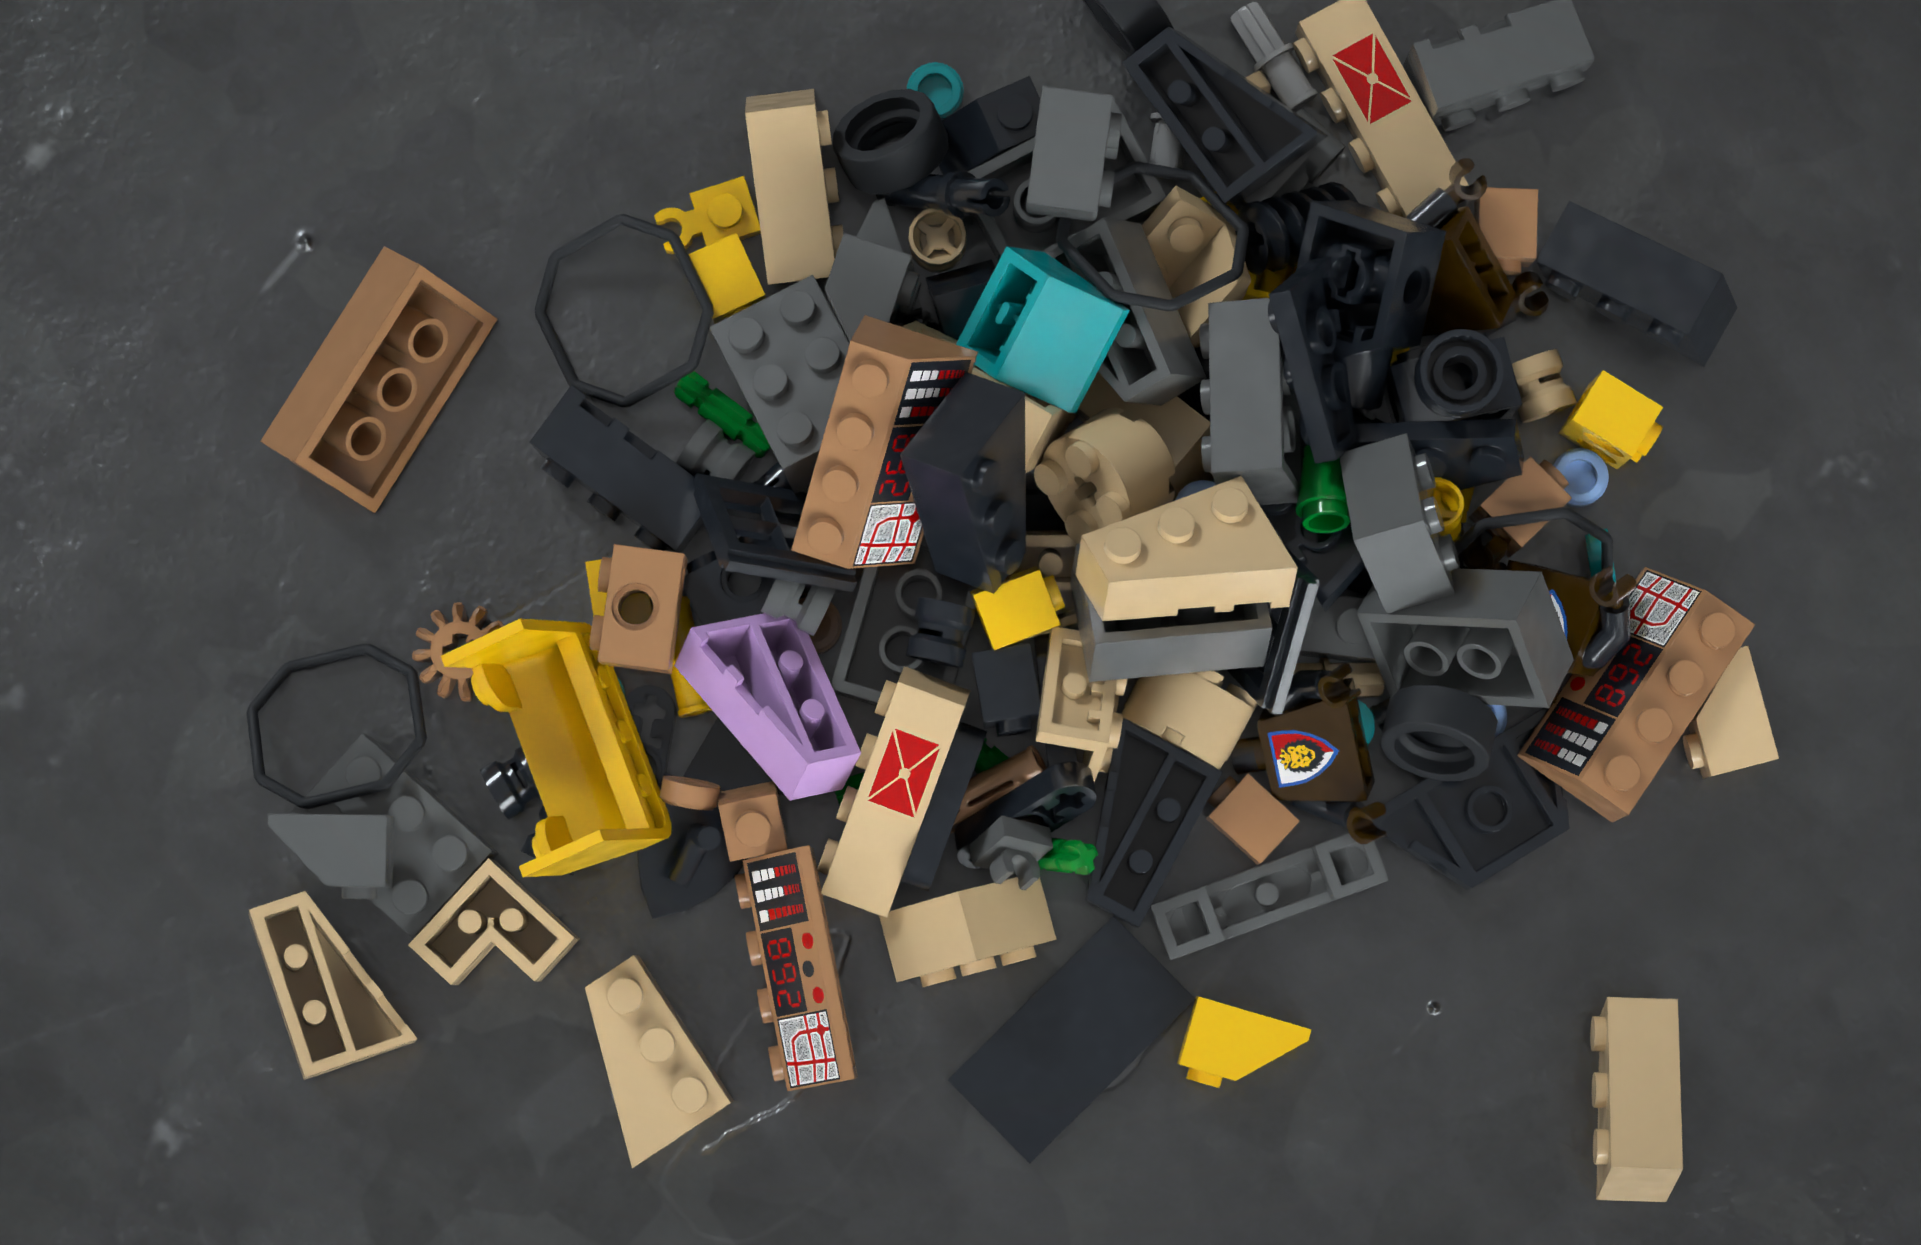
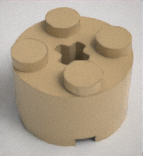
M1106 408L1052 442L1044 453L1042 463L1037 465L1034 470L1037 486L1043 493L1048 495L1054 509L1065 522L1067 534L1077 544H1080L1081 536L1170 503L1174 499L1175 491L1169 493V478L1176 473L1172 456L1165 442L1157 431L1142 418L1132 422L1126 417L1119 415L1125 411L1120 408Z
M1215 671L1138 678L1124 704L1125 708L1121 714H1123L1124 719L1220 770L1224 762L1231 755L1258 703L1245 690L1229 683L1226 691L1221 689L1225 677Z

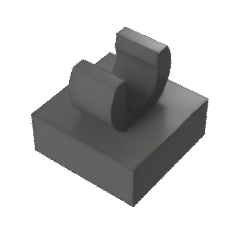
M1001 816L975 839L969 847L972 865L990 869L991 877L995 883L1002 884L1010 875H1015L1018 877L1019 888L1027 890L1040 877V867L1037 861L1053 848L1049 827Z

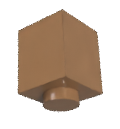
M1487 187L1484 195L1474 200V218L1506 276L1521 274V267H1530L1536 259L1538 189Z
M1246 774L1239 783L1229 776L1207 800L1215 809L1206 819L1256 865L1261 864L1300 821L1249 774Z
M773 781L721 791L719 793L718 807L730 862L788 850L787 834L778 790Z

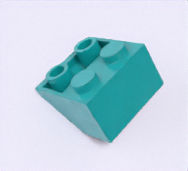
M1006 246L956 345L977 351L978 355L975 365L994 379L1067 412L1076 413L1130 310L1120 303L1107 299L1097 287L1047 253Z

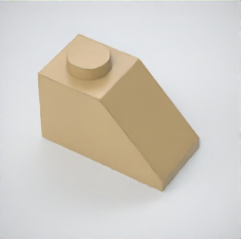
M1749 646L1741 647L1688 725L1690 734L1683 736L1684 749L1691 769L1700 768L1703 779L1779 759Z

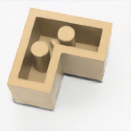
M488 858L408 946L450 985H459L495 945L534 982H541L580 938L496 860Z
M1018 877L1006 879L1002 884L994 882L889 911L887 918L879 915L896 982L920 976L922 987L956 979L954 970L956 966H960L962 977L997 968L994 956L1000 955L1002 966L1035 958V945L1057 940L1040 877L1027 890L1019 888Z

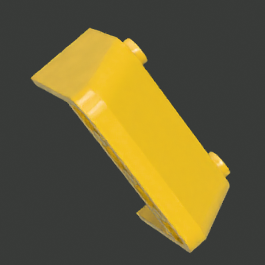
M520 618L441 656L444 667L472 668V688L482 704L490 705L499 712H509L548 817L536 824L535 836L532 839V848L536 859L519 866L522 877L565 875L647 848L669 838L671 835L672 827L665 802L659 797V786L614 667L602 665L598 662L599 651L590 650L592 626L585 622Z

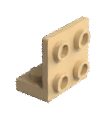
M1175 186L1142 225L1172 298L1231 270L1237 237L1235 229L1211 204ZM1244 263L1242 275L1237 280L1178 309L1194 348L1200 347V325L1209 323L1208 303L1242 300L1251 283L1246 263Z
M1061 627L1051 629L1035 741L1083 749V764L1092 770L1095 782L1098 772L1108 773L1113 748L1117 749L1119 744L1123 714L1116 712L1119 696L1124 695L1127 679L1089 682L1079 630Z

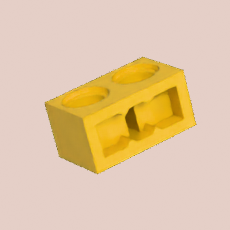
M1602 370L1588 384L1558 434L1581 448L1597 453L1604 462L1615 469H1619L1628 460L1631 459L1637 463L1642 455H1647L1663 429L1662 425L1655 422L1663 407Z

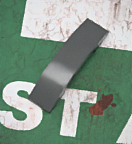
M1347 833L1155 903L1150 906L1169 961L1387 882L1389 878L1375 841L1368 844H1359Z

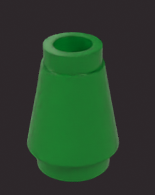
M1306 445L1303 449L1304 458L1296 514L1302 518L1303 527L1311 532L1332 533L1340 531L1350 524L1340 458L1334 461L1315 464L1311 447Z

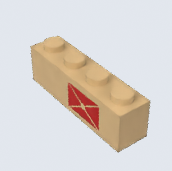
M1339 0L1300 21L1295 32L1298 40L1292 44L1295 47L1294 51L1301 65L1307 73L1316 70L1326 88L1325 91L1320 93L1327 112L1335 123L1342 120L1345 122L1354 139L1348 143V147L1356 164L1363 173L1371 170L1382 190L1376 193V198L1382 211L1406 218L1416 206L1437 188L1445 190L1451 185L1449 172L1456 162L1366 0ZM1463 176L1461 178L1460 185L1469 186L1465 177ZM1460 199L1456 205L1465 201V199Z
M905 666L898 683L886 680L874 712L885 717L878 737L869 733L866 734L860 750L861 754L855 764L856 767L865 770L859 790L847 786L836 819L846 822L840 842L828 838L817 868L818 872L827 875L821 894L887 918L971 690Z

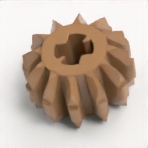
M460 602L454 603L452 607L453 622L449 623L444 614L439 610H435L431 613V618L439 627L436 634L421 627L416 632L417 637L431 643L430 649L413 651V660L422 663L433 662L431 666L423 670L419 678L423 683L428 684L443 675L437 689V695L442 698H448L456 682H458L460 699L464 702L472 701V668L444 667L441 656L448 653L449 650L458 648L459 638L467 637L466 643H469L505 626L498 620L482 629L488 615V610L484 607L478 606L473 611L469 622H467L464 604Z

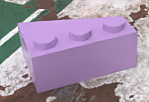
M765 613L691 627L674 666L784 795L791 801L842 790L861 751L809 634L798 629L796 622L786 616L776 619Z

